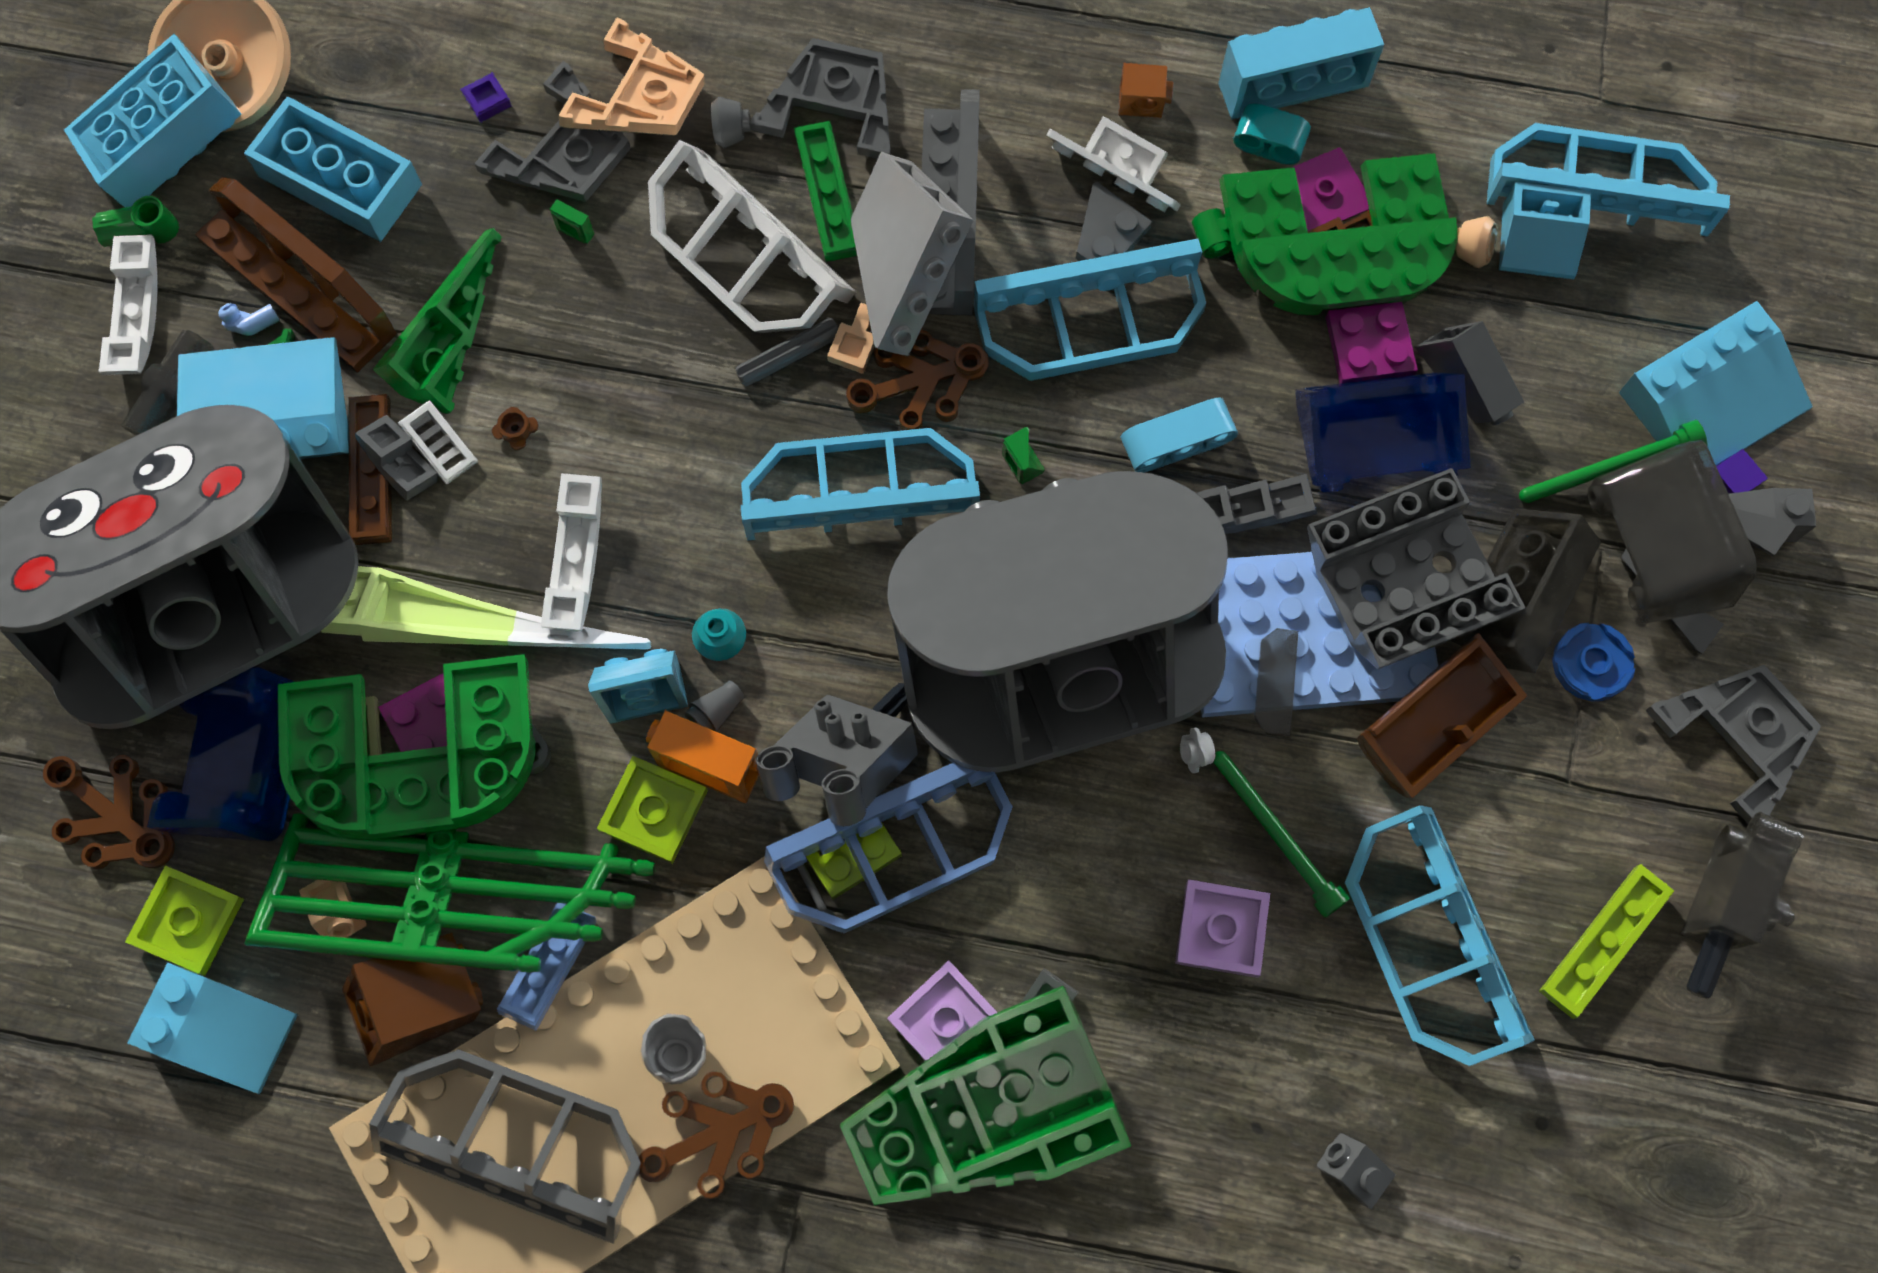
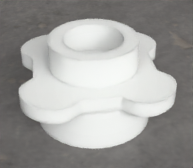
M1191 728L1190 734L1183 735L1180 743L1182 760L1188 764V768L1192 773H1198L1200 766L1212 764L1215 759V747L1212 738L1206 732L1201 733L1198 728Z

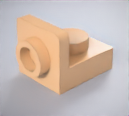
M316 880L299 890L301 897L353 902L345 882ZM308 915L311 926L322 936L348 938L367 925L365 920Z

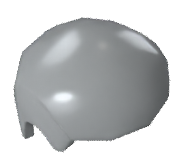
M666 1014L652 1021L643 1034L641 1045L642 1061L646 1069L662 1083H669L670 1085L682 1084L695 1077L706 1061L705 1036L692 1022L690 1017Z

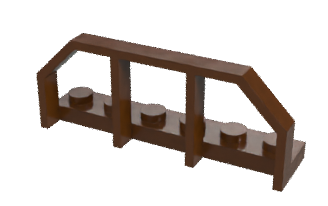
M222 177L209 189L221 210L195 233L197 239L316 339L335 337L339 358L356 373L397 335L384 310L343 267L236 179ZM240 212H244L250 217L272 250L235 221L234 218ZM293 254L302 261L319 289L286 263ZM340 294L366 321L373 334L334 303L333 300Z

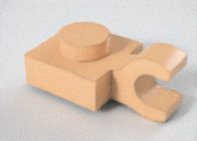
M860 304L852 326L844 323L840 324L827 355L828 362L864 374L875 347L872 333H870L871 326L866 304Z

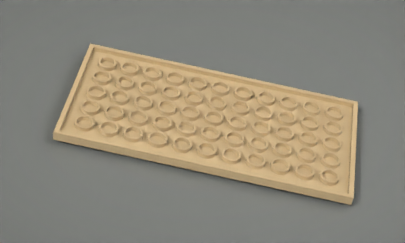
M765 856L565 980L537 1031L511 1019L504 1018L453 1050H462L618 1109L638 1157L646 1148L657 1146L666 1149L710 1127L683 1116L672 1118L666 1115L662 1109V1101L665 1095L671 1091L682 1092L691 1101L731 1115L749 1107L725 1096L713 1099L705 1095L702 1091L701 1083L704 1076L709 1072H720L728 1081L754 1090H758L763 1085L769 1083L780 1084L789 1090L794 1100L792 1116L785 1124L774 1127L764 1154L765 1156L900 1068L898 1061L812 923L788 913L765 865ZM790 889V892H791V894H792V896H793L795 902L799 903V902L797 901L796 897L794 896V894L792 893L791 889ZM666 1014L690 1017L692 1022L704 1034L706 1040L705 1063L695 1077L682 1084L670 1085L669 1083H662L646 1069L642 1061L641 1045L643 1034L652 1021ZM458 1068L408 1086L403 1091L387 1121L391 1123L394 1120L403 1121L411 1125L419 1134L430 1138L436 1135L442 1136L456 1145L490 1079ZM711 1078L707 1085L708 1090L711 1093H718L723 1087L721 1078ZM502 1085L468 1152L481 1151L493 1157L496 1163L511 1169L514 1166H519L531 1171L562 1107ZM386 1092L329 1127L406 1273H585L702 1197L697 1186L698 1180L703 1173L708 1171L717 1146L716 1143L674 1164L672 1173L662 1182H648L638 1175L622 1210L621 1229L613 1244L373 1152L369 1123ZM675 1096L669 1101L668 1107L672 1113H677L683 1108V1100L679 1096ZM769 1097L765 1101L764 1108L767 1113L772 1114L779 1110L780 1101L778 1098ZM574 1111L541 1180L550 1184L562 1182L571 1186L576 1191V1194L589 1199L601 1197L613 1203L628 1171V1167L610 1125ZM756 1124L740 1131L724 1176L725 1181L739 1173L737 1168L738 1159L749 1150ZM651 1156L647 1160L646 1167L649 1172L656 1173L660 1170L662 1164L658 1156ZM754 1156L747 1157L743 1162V1168L745 1169L758 1159ZM709 1176L704 1181L706 1192H710L719 1186V1181L715 1176Z

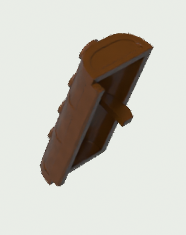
M1476 633L1368 729L1358 736V744L1381 777L1396 792L1412 799L1527 697V694L1482 636Z

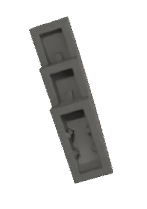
M1307 474L1270 484L1265 479L1228 489L1226 485L1196 493L1213 509L1221 522L1225 534L1275 525L1317 514Z

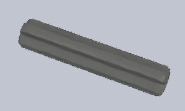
M828 318L738 365L735 368L738 379L744 386H749L834 341L839 329L838 325L832 318Z

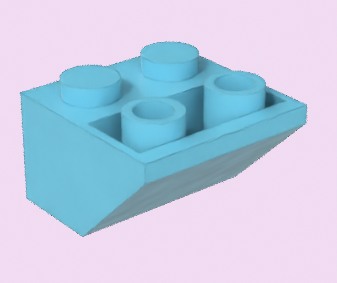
M1515 181L1503 203L1499 270L1574 279L1590 224L1591 191Z

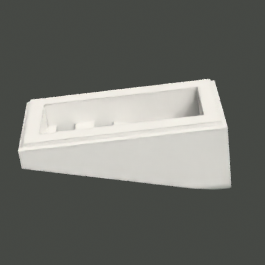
M430 400L398 422L399 427L412 438L413 446L429 465L438 472V475L446 485L478 463L475 456ZM432 419L435 425L418 436L415 431ZM439 431H442L445 436L427 447L424 442ZM451 442L454 447L437 459L434 453ZM460 453L464 459L446 471L442 465Z

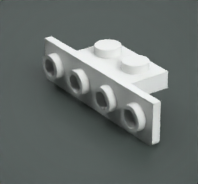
M1104 116L1086 148L1049 129L1047 136L1055 141L1051 147L1070 159L1073 153H1076L1086 159L1083 164L1084 167L1100 176L1105 171L1117 177L1114 184L1131 194H1134L1136 188L1149 195L1146 200L1147 203L1163 212L1168 207L1178 211L1181 205L1176 200L1150 186L1168 155L1166 151Z

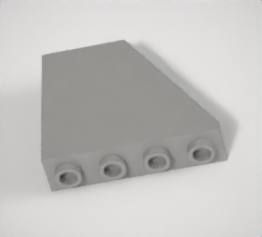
M884 152L880 153L851 217V225L874 346L880 350L908 356L974 219L912 161Z

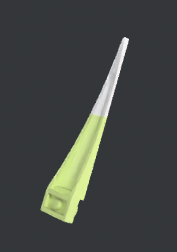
M358 566L356 583L347 603L334 620L321 630L322 633L362 636L363 641L651 649V641L642 637L584 626L582 632L542 628V617L462 596L382 568Z

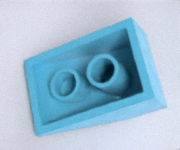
M654 649L646 652L644 657L628 660V658L624 657L610 659L604 663L605 666L594 668L588 683L590 694L609 724L657 714L665 710L670 711L688 707L680 663L675 651L668 652L666 649Z
M167 963L127 1043L164 1059L260 1094L298 1014L182 967Z

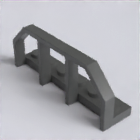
M961 89L960 110L924 109L922 172L974 219L929 314L973 316L980 90Z
M459 1049L398 1071L369 1123L373 1152L613 1244L621 1229L622 1210L640 1173V1160L618 1109ZM458 1068L490 1079L456 1145L442 1136L436 1135L430 1138L419 1134L411 1125L403 1121L394 1120L392 1123L387 1121L403 1091L408 1086ZM502 1085L562 1107L531 1171L519 1166H514L511 1169L496 1163L493 1157L481 1151L468 1152ZM574 1111L609 1124L616 1138L628 1171L613 1203L601 1197L589 1199L576 1194V1191L571 1186L562 1182L550 1184L541 1180Z

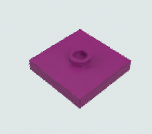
M1341 147L1293 166L1296 171L1307 231L1340 217L1341 221H1344L1369 209L1365 188Z

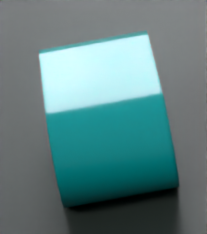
M1251 103L1246 105L1243 110L1233 143L1237 148L1246 153L1281 164L1293 165L1298 163L1301 158L1311 126L1307 120L1298 115L1263 104Z

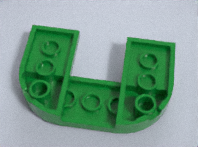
M1435 153L1365 160L1360 168L1372 226L1312 233L1307 231L1295 167L1224 174L1220 178L1219 183L1232 250L1238 269L1247 284L1254 292L1260 290L1268 298L1275 301L1273 306L1301 315H1319L1324 309L1386 302L1406 303L1422 294L1447 269L1454 255L1457 243L1456 217L1449 218Z
M526 655L443 664L447 746L367 756L365 680L361 674L278 684L279 767L282 782L291 800L311 822L322 830L342 838L354 840H371L458 829L481 823L493 817L516 798L527 782L534 763L536 741L532 731L529 671Z

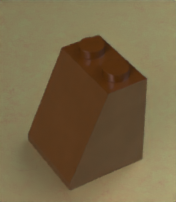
M453 933L440 936L436 947L465 949L461 943L456 944ZM373 958L354 964L342 988L369 1066L379 1064L473 1022L481 1011L480 1006L483 1005L481 990L475 981L471 983L464 966Z

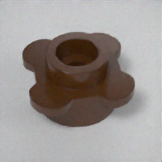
M509 407L499 416L497 424L492 428V434L495 439H503L510 443L512 449L521 450L526 446V439L531 433L538 430L539 425L534 417L527 418L525 413L517 407ZM513 426L519 427L517 431H512Z

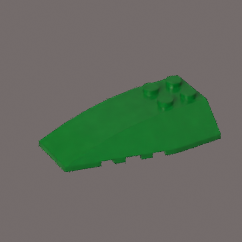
M1064 985L983 1018L840 1124V1128L874 1205L931 1197L933 1193L953 1191V1193L970 1191V1188L995 1184L996 1187L1014 1185L1015 1181L1035 1179L1036 1181L1049 1180L1131 1147L1109 1085L1079 1014Z

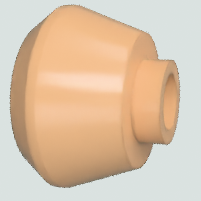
M1484 216L1467 220L1461 228L1457 227V243L1455 248L1457 256L1476 268L1489 264L1494 253L1497 239V224L1491 217Z

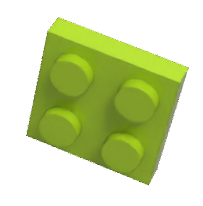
M632 756L597 830L600 833L673 864L708 790L705 786Z
M165 865L125 943L205 976L244 899Z

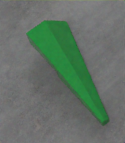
M494 228L483 232L373 368L399 395L422 405L430 400L436 409L444 414L451 413L455 406V403L452 402L456 385L462 381L464 371L461 370L466 350L471 348L485 299V295L482 294L486 278L492 274L494 267L491 264L495 246L500 243L502 238Z

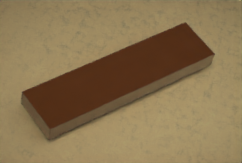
M387 394L348 397L349 534L355 545L392 542L391 484L372 463L355 438L356 432L383 416L388 415L391 418L390 398Z

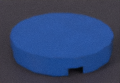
M1601 623L1599 625L1579 624L1568 630L1554 648L1552 663L1555 676L1564 689L1580 699L1591 702L1609 700L1626 689L1633 679L1635 672L1633 662L1635 656L1632 646L1622 633L1609 625Z

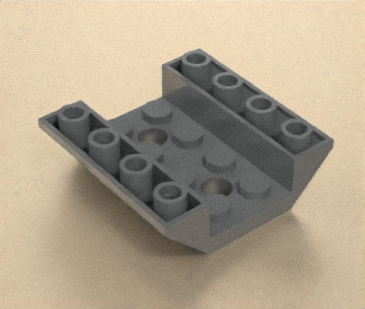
M1453 468L1323 518L1307 526L1317 577L1350 644L1377 670L1519 613L1526 608L1508 573L1497 577L1494 576L1462 513L1470 501ZM1436 556L1447 558L1451 562L1452 572L1441 573L1437 571L1433 566V558ZM1368 584L1374 585L1381 592V600L1378 602L1366 600L1361 593V587Z

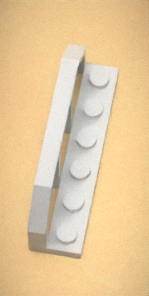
M679 140L648 181L651 235L753 331L766 333L811 328L834 299L848 303L855 295L856 291L703 150ZM683 161L689 164L686 169L687 172L703 184L707 181L714 188L711 194L720 201L684 249L666 234L664 186ZM736 208L740 212L737 218L753 231L758 228L765 235L762 241L766 244V247L733 289L727 292L694 259L731 211ZM784 252L791 259L788 265L803 278L809 276L817 283L814 289L819 295L799 319L759 322L740 302L776 256Z

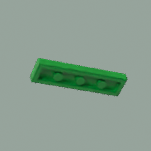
M826 121L794 128L825 262L857 256L851 225L853 213L831 123Z

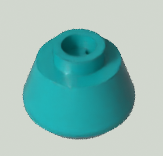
M722 608L712 609L702 614L695 622L692 630L693 644L696 650L707 659L714 661L727 660L734 657L743 648L746 640V628L742 619L733 611Z

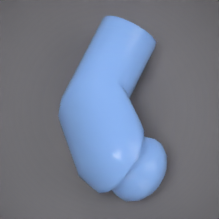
M229 303L222 306L218 312L219 318L223 320L222 325L227 330L247 336L254 335L280 321L270 304L249 314L239 311L235 304Z

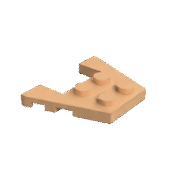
M616 18L604 38V50L633 59L634 61L608 104L572 92L559 114L560 126L565 128L677 135L704 86V74L672 52L664 53L652 45L651 38L643 33L635 34L629 30L627 22Z

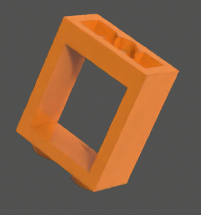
M666 710L661 720L655 719L648 730L646 742L649 745L647 748L659 767L738 801L747 803L759 777L756 757L758 755L756 748Z

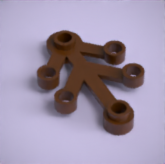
M920 330L916 341L923 339L928 344L925 347H918L914 343L911 349L912 353L916 356H926L931 353L947 362L934 366L911 355L905 356L891 352L892 356L890 358L882 359L879 354L884 350L875 347L874 359L878 366L882 368L896 366L910 374L874 385L867 379H857L850 383L847 388V403L853 411L867 413L874 409L878 401L917 389L909 407L901 412L899 420L902 430L921 429L922 414L939 381L953 377L946 395L940 397L936 402V416L943 422H951L958 415V402L968 382L980 379L987 372L989 365L988 355L984 349L976 344L967 343L959 348H955L932 338L927 331ZM967 360H972L977 365L968 368L963 363ZM864 395L869 398V401L861 404L856 402V398ZM943 405H951L954 410L950 413H944L940 408ZM912 416L917 418L918 422L914 425H908L904 420Z
M119 755L111 761L109 771L114 779V803L82 778V768L74 760L66 756H57L46 763L43 769V779L49 786L59 791L70 790L101 816L100 818L77 821L69 818L58 820L52 827V836L56 841L65 845H72L81 837L121 832L132 841L104 846L100 843L88 844L81 853V860L86 866L93 869H103L113 861L135 859L143 867L158 868L171 859L175 850V842L172 835L162 829V803L168 797V788L164 783L157 779H148L140 785L139 796L144 801V826H140L133 820L132 780L139 772V765L136 760L127 755ZM125 762H129L128 771L120 775V766ZM71 769V775L68 780L62 782V774L66 770ZM154 786H158L159 793L157 796L149 799V790ZM71 825V834L68 837L63 838V829L66 826ZM155 842H159L160 848L158 852L150 855V846ZM100 849L102 852L101 858L97 862L92 863L91 856L93 852Z
M709 1072L704 1076L701 1083L702 1091L705 1095L713 1099L725 1096L749 1106L734 1115L691 1101L682 1092H669L662 1101V1109L666 1115L672 1118L683 1116L710 1127L666 1149L657 1146L646 1148L638 1157L641 1163L639 1175L648 1182H662L670 1176L674 1164L717 1143L708 1171L700 1176L697 1184L702 1196L716 1198L725 1189L724 1176L740 1131L756 1124L749 1150L739 1157L737 1168L739 1173L746 1178L758 1177L764 1170L765 1163L763 1157L774 1127L785 1124L792 1116L794 1110L793 1097L784 1086L777 1083H769L763 1085L758 1090H754L728 1081L720 1072ZM713 1077H719L723 1082V1087L718 1093H711L707 1087L709 1080ZM679 1096L683 1100V1108L677 1113H672L668 1107L671 1098ZM769 1097H776L780 1101L779 1110L772 1114L767 1113L764 1108L765 1101ZM651 1156H658L662 1163L660 1170L656 1173L649 1172L646 1167L647 1160ZM754 1156L759 1161V1167L756 1172L749 1174L744 1170L743 1162L747 1157ZM709 1176H715L719 1181L718 1190L712 1194L704 1189V1181Z

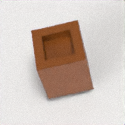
M1123 63L1118 115L1162 118L1165 103L1171 104L1173 94V81H1167V66Z

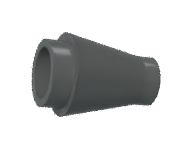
M729 680L723 686L689 703V709L684 713V717L687 720L718 732L736 706L745 698L744 694L734 682Z

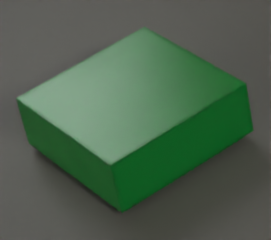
M559 200L554 202L550 212L556 229L584 244H588L595 235L589 216Z

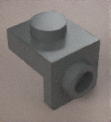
M1340 1133L1326 1148L1325 1154L1317 1163V1168L1321 1172L1334 1178L1360 1204L1369 1209L1373 1208L1396 1176L1365 1144L1343 1133Z

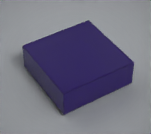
M493 72L461 88L465 100L480 123L512 107L510 99Z
M1741 449L1708 473L1725 494L1752 491L1768 479L1744 449Z

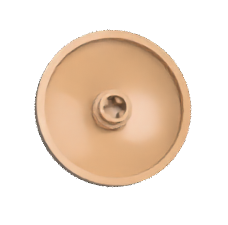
M173 0L159 16L151 33L148 56L173 34L184 43L241 112V115L235 120L234 124L222 132L244 128L260 119L273 107L288 79L291 64V48L288 33L282 19L267 1Z

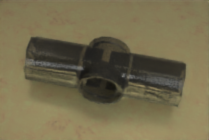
M182 330L161 364L154 363L145 371L141 381L142 393L121 426L126 431L137 436L168 421L177 409L178 355L213 351L215 349L213 345L190 330Z

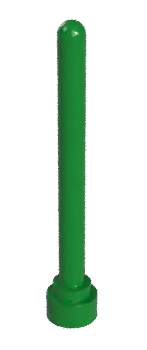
M1697 419L1679 425V430L1673 431V436L1524 488L1519 493V499L1523 503H1531L1675 451L1693 454L1707 449L1708 442L1705 431Z
M1224 751L1215 752L1213 763L1313 890L1314 894L1312 897L1316 901L1314 906L1322 917H1328L1348 902L1350 897L1340 885L1336 887L1332 881L1327 883Z

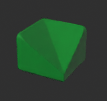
M1028 427L1004 438L1002 456L1019 483L1024 484L1045 471L1040 460L1029 445Z

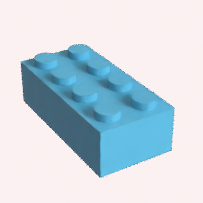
M1370 7L1357 11L1354 9L1346 10L1339 15L1323 19L1312 18L1305 23L1294 26H1278L1268 32L1252 36L1248 34L1238 36L1234 40L1228 41L1218 82L1231 120L1240 118L1246 105L1251 103L1263 104L1277 109L1369 87L1385 44Z
M288 96L244 152V155L260 178L380 242L422 186L411 161Z

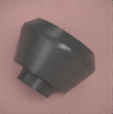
M717 97L711 103V121L715 143L722 148H728L744 140L745 132H751L749 109H742L741 102L724 97Z

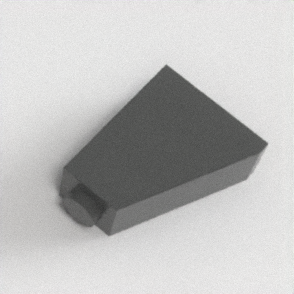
M1483 321L1446 327L1415 346L1421 357L1474 423L1491 422L1492 425H1498L1510 419L1514 415L1512 410L1524 403Z

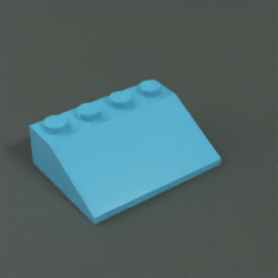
M173 34L67 126L64 131L96 183L122 206L130 207L137 199L151 196L152 192L161 184L173 178L185 163L193 156L202 153L207 144L222 131L229 129L241 115V112L184 43Z
M1758 301L1637 371L1619 392L1656 442L1673 436V431L1679 430V425L1695 419L1701 423L1707 437V449L1693 454L1688 452L1680 453L1679 451L1666 454L1688 483L1715 468L1741 449L1748 448L1813 407L1781 330Z
M335 337L178 355L177 416L191 410L215 405L245 406L258 410L271 418L279 427L299 459L349 454V427L337 340Z

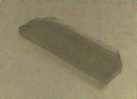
M1276 628L1260 642L1254 720L1269 735L1285 737L1291 735L1299 632L1296 630Z

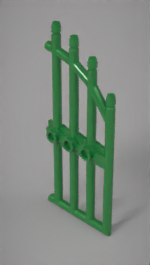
M295 813L292 815L247 934L245 945L505 971L520 970L526 973L539 972L541 967L540 958L529 955L519 957L518 955L551 938L566 940L582 939L587 942L601 941L603 933L601 927L587 924L580 926V924L571 922L589 906L606 908L615 906L617 909L634 908L635 895L624 892L614 894L613 891H603L600 889L609 873L625 875L635 873L636 876H651L655 872V863L648 860L638 859V861H634L630 858L616 857L619 848L612 843L604 844L598 856L467 843L469 838L468 832H458L456 829L427 832L425 839L396 836L371 840H354L330 834L322 829L306 828L308 818L303 814ZM300 843L419 855L414 872L294 861ZM462 859L592 871L583 888L457 877ZM287 877L409 888L403 907L281 895ZM452 893L566 904L548 921L447 911ZM275 911L398 923L392 942L268 930ZM442 928L520 935L489 951L436 947Z

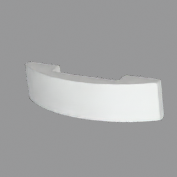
M152 235L114 236L110 270L116 276L111 328L110 337L102 338L99 372L101 375L141 374L150 352L156 320L157 260L155 241Z
M561 473L556 510L559 514L550 588L545 590L541 620L542 628L582 632L590 600L597 556L601 513V477Z

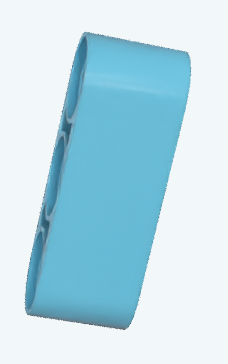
M1213 398L1135 425L1122 433L1120 438L1134 471L1145 473L1227 444L1237 437L1238 431L1223 398Z

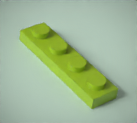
M1642 864L1635 866L1539 992L1572 1019L1579 1017L1673 894L1674 890Z

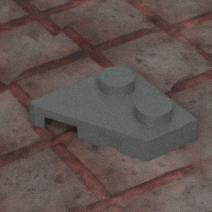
M1096 181L1092 186L1076 259L1083 261L1130 252L1151 229L1152 221Z

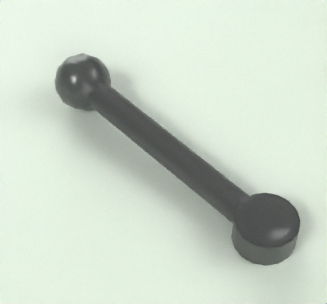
M805 864L797 867L818 910L835 916L832 910L827 909Z

